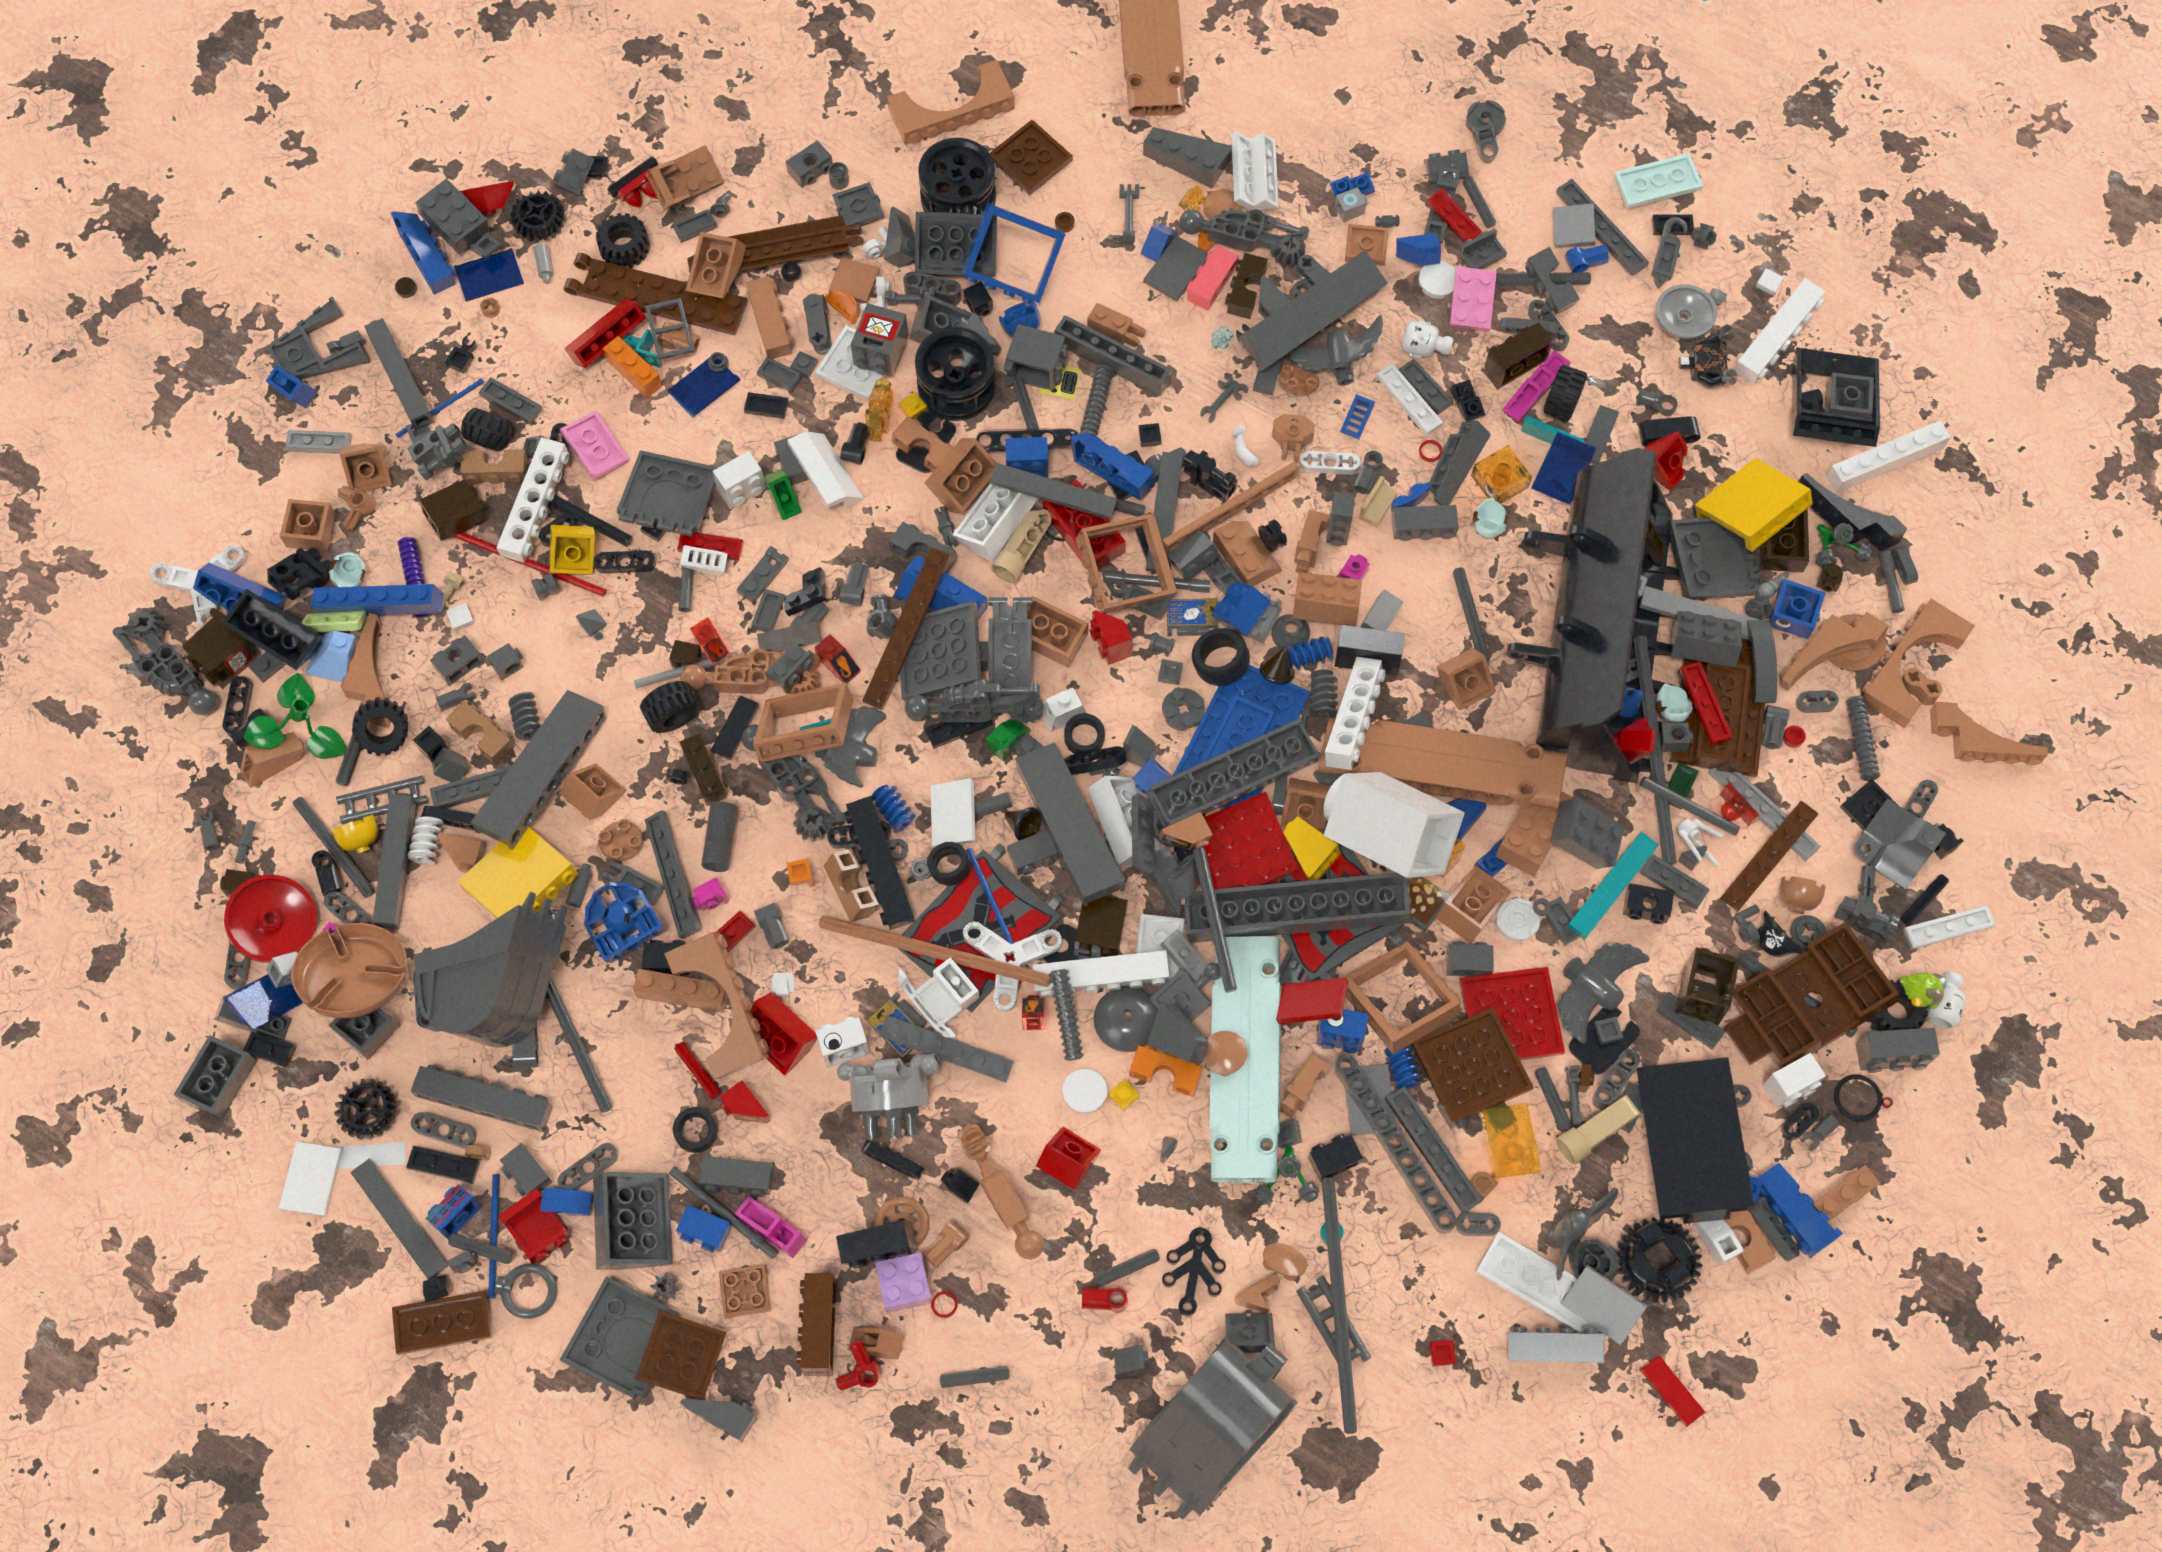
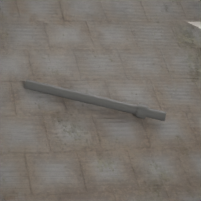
M676 1167L670 1170L669 1174L724 1220L730 1222L731 1226L750 1240V1244L754 1248L762 1250L771 1259L777 1256L778 1251L766 1242V1238L760 1233L756 1234Z

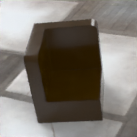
M675 640L669 657L671 666L679 668L682 663L695 664L697 657L702 655L701 647L698 644Z

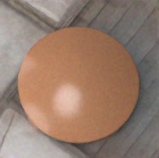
M1227 189L1211 192L1205 198L1203 206L1204 214L1212 221L1214 215H1220L1223 210L1229 211L1230 208H1233L1234 210L1242 209L1243 211V206L1234 202V192Z
M1284 365L1279 374L1280 384L1286 390L1296 394L1311 393L1319 386V378L1314 371H1304L1302 367L1297 365Z
M621 819L609 824L598 835L601 852L605 857L613 861L631 859L640 851L643 843L641 831L627 819Z
M1220 1031L1212 1034L1207 1039V1053L1203 1062L1210 1071L1226 1077L1235 1073L1244 1065L1248 1056L1247 1047L1239 1035L1230 1031Z
M1272 1243L1266 1246L1263 1251L1264 1260L1262 1264L1264 1268L1283 1275L1289 1281H1295L1307 1269V1262L1304 1256L1289 1245Z

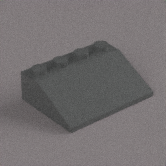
M916 211L915 272L964 275L962 269L983 214ZM995 215L992 216L972 271L996 277L997 216Z
M601 1172L594 1177L596 1270H623L672 1265L668 1174Z

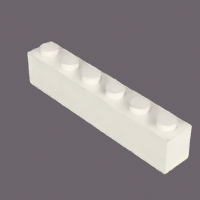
M1805 278L1737 361L1734 368L1736 373L1753 385L1758 379L1762 380L1769 371L1767 369L1768 366H1774L1780 355L1778 354L1780 351L1785 352L1791 344L1789 340L1799 335L1802 330L1801 325L1803 323L1808 324L1814 315L1812 313L1814 309L1818 311L1825 300L1822 298L1826 291Z
M1940 420L1832 465L1826 478L1837 494L1944 449L1951 436Z
M1166 950L1033 965V970L1046 974L1055 970H1069L1067 976L1070 977L1068 982L1072 985L1070 991H1073V994L1071 995L1076 994V991L1085 990V993H1095L1100 988L1114 991L1121 989V986L1130 985V988H1140L1146 983L1160 986L1166 984L1165 981L1170 980ZM1050 983L1048 987L1034 984L1036 995H1041V998L1053 997L1054 990L1051 989L1053 983Z

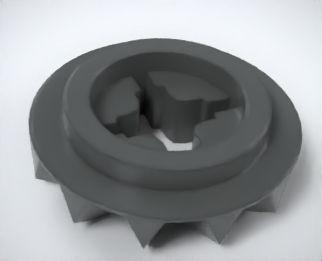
M1810 915L1797 918L1790 929L1791 939L1799 946L1805 948V950H1807L1809 943L1827 933L1822 921ZM1805 928H1807L1808 931H1815L1811 935V938H1809L1808 935L1801 936V934L1804 933Z

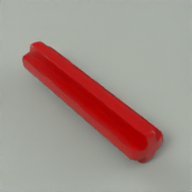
M685 1042L676 1045L674 1048L676 1053L711 1099L717 1098L721 1094L720 1089Z

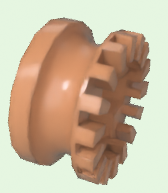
M492 297L483 299L484 301L480 303L483 315L487 318L496 317L500 312L497 300L495 298L492 299ZM491 305L493 307L492 311H489L487 306Z

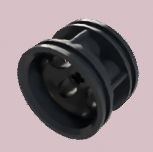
M948 138L936 142L922 155L918 166L921 205L924 212L945 213V210H950L951 207L957 208L958 205H975L976 208L982 207V210H985L987 203L996 204L995 165L992 156L981 144L967 138ZM975 174L981 179L974 180L970 177V175ZM942 186H947L950 189L946 194H939L937 190ZM967 189L972 195L961 197L959 192Z
M947 327L937 330L922 341L915 356V370L918 395L927 406V410L938 418L948 421H964L981 414L991 403L995 392L994 357L988 342L980 334L963 327ZM952 358L963 359V363L959 367L952 366L949 361ZM933 369H940L944 372V375L942 377H935L930 372ZM972 370H979L982 372L976 378H970L968 376V374Z

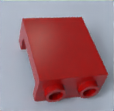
M537 1188L498 1215L501 1222L506 1226L532 1264L544 1261L549 1256V1252L555 1248L563 1247L568 1242V1238L571 1237L555 1213L540 1211L542 1195Z

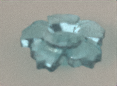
M1221 326L1219 330L1216 329L1211 335L1213 338L1211 340L1212 347L1215 349L1218 347L1226 349L1229 346L1228 341H1231L1234 336L1233 332L1229 331L1227 326Z

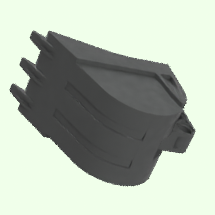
M530 891L522 906H515L472 935L451 945L414 954L415 970L413 972L417 1024L434 1032L443 1031L495 1048L511 1046L526 1037L538 1021L551 972L556 967L566 929L564 921L567 907L562 905L555 918H549L552 900L546 898L537 913L533 911L536 893Z
M1225 1336L1209 1359L1153 1418L1129 1450L1136 1457L1128 1469L1135 1475L1146 1465L1160 1479L1152 1490L1157 1497H1160L1168 1487L1183 1500V1503L1176 1512L1182 1520L1192 1510L1201 1516L1256 1452L1285 1422L1298 1404L1274 1380L1288 1359L1269 1343L1252 1360Z

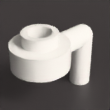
M884 226L878 229L884 242H880L879 239H872L863 245L862 251L867 258H878L882 251L885 250L888 231Z
M884 276L876 277L877 303H869L885 308V292L889 291L888 280H884ZM861 303V311H864L867 303Z

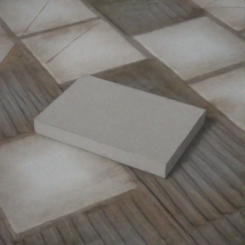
M1388 1064L1360 1066L1395 1120V1114L1385 1101V1098L1392 1094ZM1352 1067L1343 1068L1342 1070L1350 1071ZM1355 1081L1352 1083V1087L1355 1090L1360 1091L1364 1089L1361 1082ZM1345 1088L1350 1134L1352 1136L1374 1134V1131ZM1367 1100L1364 1102L1367 1109L1373 1110L1376 1108V1104L1373 1101ZM1380 1119L1377 1121L1379 1128L1386 1129L1389 1127L1386 1120Z
M1588 1265L1561 1303V1305L1620 1345L1647 1308L1646 1304Z

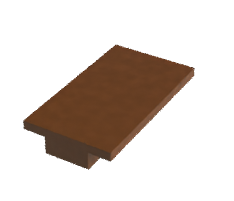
M1742 638V648L1736 667L1682 658V666L1701 662L1733 738L1732 740L1711 746L1693 702H1691L1693 707L1691 713L1684 722L1680 723H1688L1689 731L1693 732V743L1689 744L1687 752H1671L1670 762H1681L1685 765L1707 769L1716 768L1718 771L1738 772L1742 775L1756 777L1759 768L1766 703H1754L1752 682L1755 679L1751 642L1748 639ZM1680 674L1679 687L1687 692L1688 699H1691ZM1673 735L1674 739H1681L1678 735Z

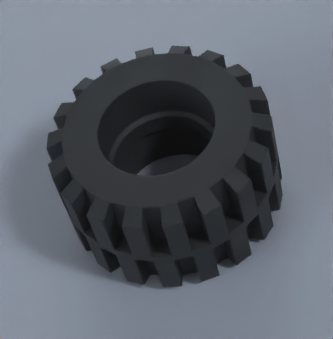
M617 213V216L614 217L613 215L608 216L609 219H604L602 221L603 225H599L597 228L598 232H596V241L602 259L605 262L624 267L628 266L629 268H633L634 264L639 265L640 260H645L650 246L643 222L634 215L630 217L628 213H625V215ZM620 238H631L626 244H614Z
M1563 364L1559 368L1544 405V413L1568 422L1572 418L1587 380V373Z
M675 681L661 685L651 691L641 701L639 707L652 732L665 733L676 730L691 721L699 712L700 705L688 683L685 681Z
M376 697L374 701H371V699L367 700L366 704H361L358 711L354 714L352 735H354L355 742L359 743V748L362 750L366 749L368 754L375 752L376 756H381V753L390 755L391 751L396 752L399 750L400 745L403 746L408 735L409 723L407 714L404 713L402 706L398 707L396 701H393V703L389 702V698L380 700V697ZM374 717H385L393 723L394 729L386 736H375L368 730L367 723Z
M1898 979L1895 983L1893 980H1889L1899 993L1898 1003L1905 1008L1907 1019H1897L1886 1009L1867 1021V1023H1872L1870 1028L1873 1031L1875 1029L1878 1031L1919 1029L1926 1021L1925 1018L1929 1012L1926 1009L1929 1006L1914 1007L1911 1003L1912 1000L1908 999L1903 985L1900 984V980Z

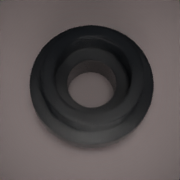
M795 262L785 263L781 269L782 278L789 282L796 281L801 276L800 266Z

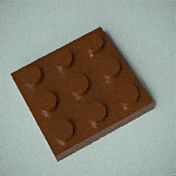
M1032 119L990 152L994 163L1029 195L1073 160V155Z
M659 1310L635 1380L697 1400H704L726 1332Z

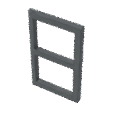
M681 298L645 306L658 360L694 352ZM679 305L683 323L655 329L651 310ZM685 329L689 347L661 354L657 335Z

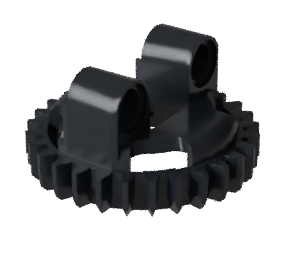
M1652 1217L1650 1223L1643 1219L1642 1227L1636 1222L1634 1224L1635 1231L1628 1228L1626 1232L1629 1236L1623 1235L1621 1237L1625 1243L1618 1244L1617 1247L1623 1251L1617 1252V1255L1622 1258V1260H1619V1264L1623 1266V1269L1618 1274H1626L1622 1282L1630 1281L1631 1285L1628 1290L1637 1288V1297L1643 1292L1645 1293V1301L1650 1296H1653V1302L1657 1303L1659 1297H1661L1664 1304L1667 1303L1669 1296L1671 1301L1674 1302L1677 1300L1676 1294L1683 1298L1685 1296L1683 1290L1690 1292L1692 1289L1689 1284L1695 1286L1698 1283L1693 1277L1698 1278L1701 1276V1273L1696 1271V1269L1702 1268L1703 1264L1696 1262V1260L1701 1259L1702 1255L1695 1254L1700 1246L1692 1245L1695 1237L1690 1239L1686 1237L1689 1234V1230L1683 1233L1680 1231L1682 1224L1675 1228L1673 1227V1220L1668 1224H1665V1219L1657 1223L1655 1217ZM1634 1242L1635 1247L1633 1250V1257L1631 1260H1627L1628 1258H1630V1251L1632 1248L1630 1244ZM1665 1242L1677 1263L1657 1274L1644 1253ZM1650 1283L1656 1286H1661L1665 1290L1663 1292H1660V1289L1651 1288L1649 1286L1647 1287V1289H1645L1643 1287L1645 1286V1284Z

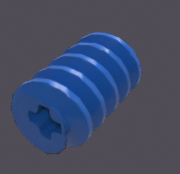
M1320 636L1318 641L1313 638L1310 640V644L1305 640L1302 642V646L1300 643H1295L1294 648L1291 645L1286 646L1292 667L1295 665L1298 670L1301 668V663L1306 668H1309V661L1314 666L1317 665V659H1320L1322 664L1325 663V657H1328L1331 662L1333 661V648L1328 636L1326 639Z
M883 785L872 793L871 798L875 801L876 807L880 808L879 811L884 815L885 820L889 822L890 828L894 829L893 832L898 833L909 826L916 816L914 813L907 815L911 808L910 806L903 808L906 800L898 801L902 795L901 793L894 794L897 790L896 786L889 787L888 785Z
M1405 1047L1394 1054L1388 1048L1384 1050L1385 1055L1389 1056L1387 1063L1392 1065L1390 1071L1395 1073L1393 1080L1397 1081L1395 1087L1398 1090L1403 1086L1411 1089L1423 1083V1081H1417L1422 1076V1073H1414V1070L1419 1068V1065L1411 1064L1416 1059V1056L1408 1055L1414 1050L1412 1047Z

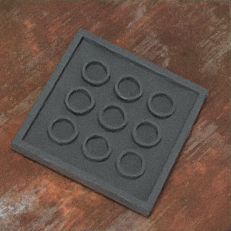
M970 601L926 613L900 671L902 700L906 702L914 695L930 696L941 693L945 689L951 688V686L968 685L973 681L981 679L976 602Z

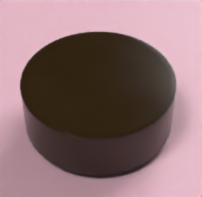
M402 277L395 284V290L402 298H410L417 291L415 282L409 277Z

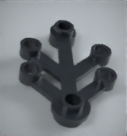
M1202 1227L1192 1230L1189 1235V1241L1176 1250H1170L1166 1256V1260L1170 1265H1176L1179 1263L1180 1257L1193 1250L1192 1259L1171 1273H1165L1162 1277V1284L1167 1288H1171L1175 1285L1176 1280L1189 1273L1185 1297L1178 1304L1179 1312L1186 1317L1194 1315L1197 1310V1302L1194 1299L1198 1274L1207 1285V1291L1210 1296L1217 1297L1222 1290L1221 1285L1215 1282L1201 1261L1202 1253L1204 1252L1211 1261L1212 1271L1215 1274H1222L1226 1268L1225 1262L1219 1259L1211 1247V1233ZM1198 1236L1204 1237L1205 1241L1203 1243H1198L1196 1241V1238ZM1176 1254L1178 1259L1171 1261L1169 1255ZM1216 1263H1221L1223 1265V1269L1216 1270L1214 1265ZM1167 1276L1173 1278V1282L1171 1284H1167L1164 1279ZM1211 1286H1217L1219 1291L1212 1293L1210 1288ZM1190 1304L1192 1309L1185 1311L1183 1305Z

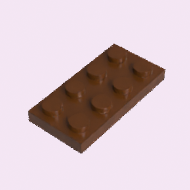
M486 1291L392 1307L397 1355L492 1338Z

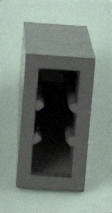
M1160 1002L1147 1045L1188 1062L1202 1064L1207 1053L1208 1041L1177 1005Z

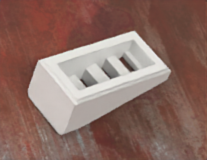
M684 545L679 566L720 577L725 570L727 554ZM689 553L693 554L692 562L688 561ZM698 556H701L700 563H697ZM707 558L710 559L709 565L706 564Z

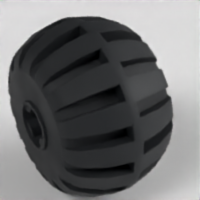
M472 408L462 420L461 431L463 438L487 449L502 451L513 438V425L510 420L482 409Z

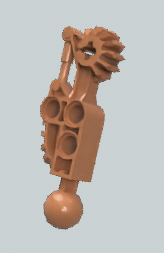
M761 648L753 652L751 651L749 654H745V652H741L738 655L731 654V657L723 658L722 664L715 666V672H706L701 665L691 664L683 669L680 678L681 681L689 684L692 691L701 690L705 685H714L715 692L763 694L769 687L779 686L766 676V671L782 655L779 652L766 651ZM813 654L814 664L810 670L802 673L803 682L800 675L798 682L794 686H790L786 691L783 689L786 694H795L820 687L818 681L819 674L816 671V668L820 665L817 654ZM759 660H764V661H765L764 663H761V664L756 663V662L759 661ZM735 678H741L738 682L733 681ZM757 679H762V680H763V681L760 682V683H755V682H754V681L757 680Z
M973 1123L963 1127L957 1132L958 1140L963 1150H965L967 1157L976 1160L983 1178L981 1186L1007 1231L1014 1230L1017 1236L1015 1240L1016 1252L1024 1259L1032 1260L1037 1258L1044 1250L1043 1238L1036 1231L1028 1229L1025 1222L1028 1221L1029 1217L1002 1169L999 1170L993 1166L987 1155L991 1148L985 1135L977 1124Z

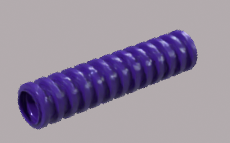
M403 537L397 542L406 585L425 584L419 551L417 550V541L414 537ZM412 614V615H413L414 617L421 618V617H425V616H427V615H429V614Z

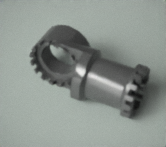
M1643 388L1639 389L1638 395L1640 396L1637 397L1636 406L1645 405L1652 407L1653 410H1658L1663 416H1671L1675 413L1678 402L1674 396L1662 394L1658 391L1653 393L1644 391ZM1670 402L1673 408L1670 410L1664 409L1662 404Z

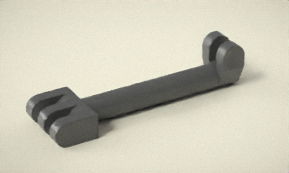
M1120 184L1119 199H1125V231H1123V241L1125 244L1131 245L1135 241V231H1133V199H1139V184H1135V191H1131V184H1127V191H1124V184Z

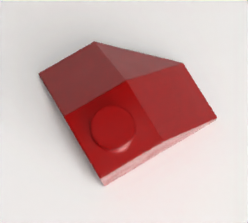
M513 181L460 190V192L480 212H484V215L495 214L496 209L504 208L514 183Z
M1674 432L1649 443L1644 448L1657 454L1654 473L1655 480L1670 491L1683 479L1685 468H1682L1683 458L1687 456L1688 447L1680 432Z
M1644 717L1613 735L1630 764L1649 755L1654 749L1656 732L1648 726L1649 721Z

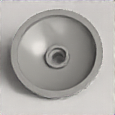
M1689 284L1675 285L1666 289L1660 295L1655 308L1656 318L1660 326L1670 335L1681 339H1696L1704 336L1713 328L1717 319V307L1713 298L1703 289Z

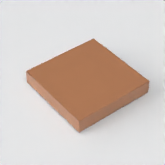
M1349 224L1345 262L1350 261L1366 250L1375 265L1385 266L1389 228Z
M841 257L828 292L846 291L854 297L856 302L868 303L876 283V277L880 273V268Z

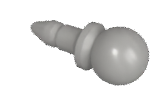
M1789 572L1781 573L1774 580L1769 579L1767 582L1762 583L1758 588V594L1766 599L1772 598L1775 592L1779 590V586L1783 583L1784 579L1788 578Z

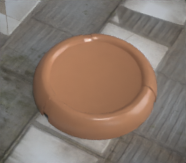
M350 923L335 926L337 932L330 934L327 929L317 934L301 948L292 966L291 977L294 989L307 1007L327 1017L355 1018L380 1009L398 993L405 980L407 958L403 945L391 932L372 924Z

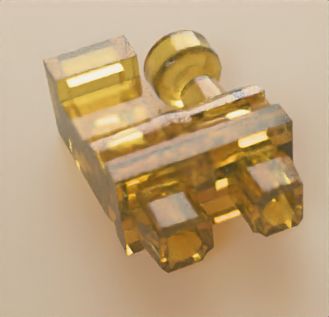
M877 379L872 388V400L869 402V409H866L865 418L867 429L870 431L869 440L882 442L883 434H888L889 432L888 424L894 402V394L889 381Z

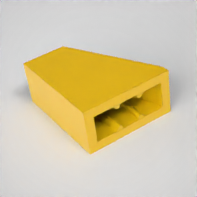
M1298 816L1286 825L1283 833L1308 881L1319 880L1341 854L1338 844L1325 837L1324 834Z

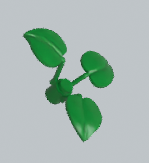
M296 673L288 678L278 690L277 700L279 704L284 708H290L283 722L277 726V722L273 718L259 716L249 723L244 734V739L254 747L273 749L284 741V734L280 730L290 719L295 722L305 720L308 732L312 736L307 741V748L313 756L320 759H330L346 753L344 741L332 728L319 726L315 733L313 732L308 711L314 702V693L300 673Z

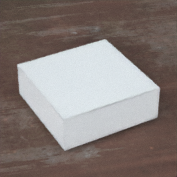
M1766 268L1756 287L1774 296L1784 277Z
M466 603L446 610L454 631L474 624Z

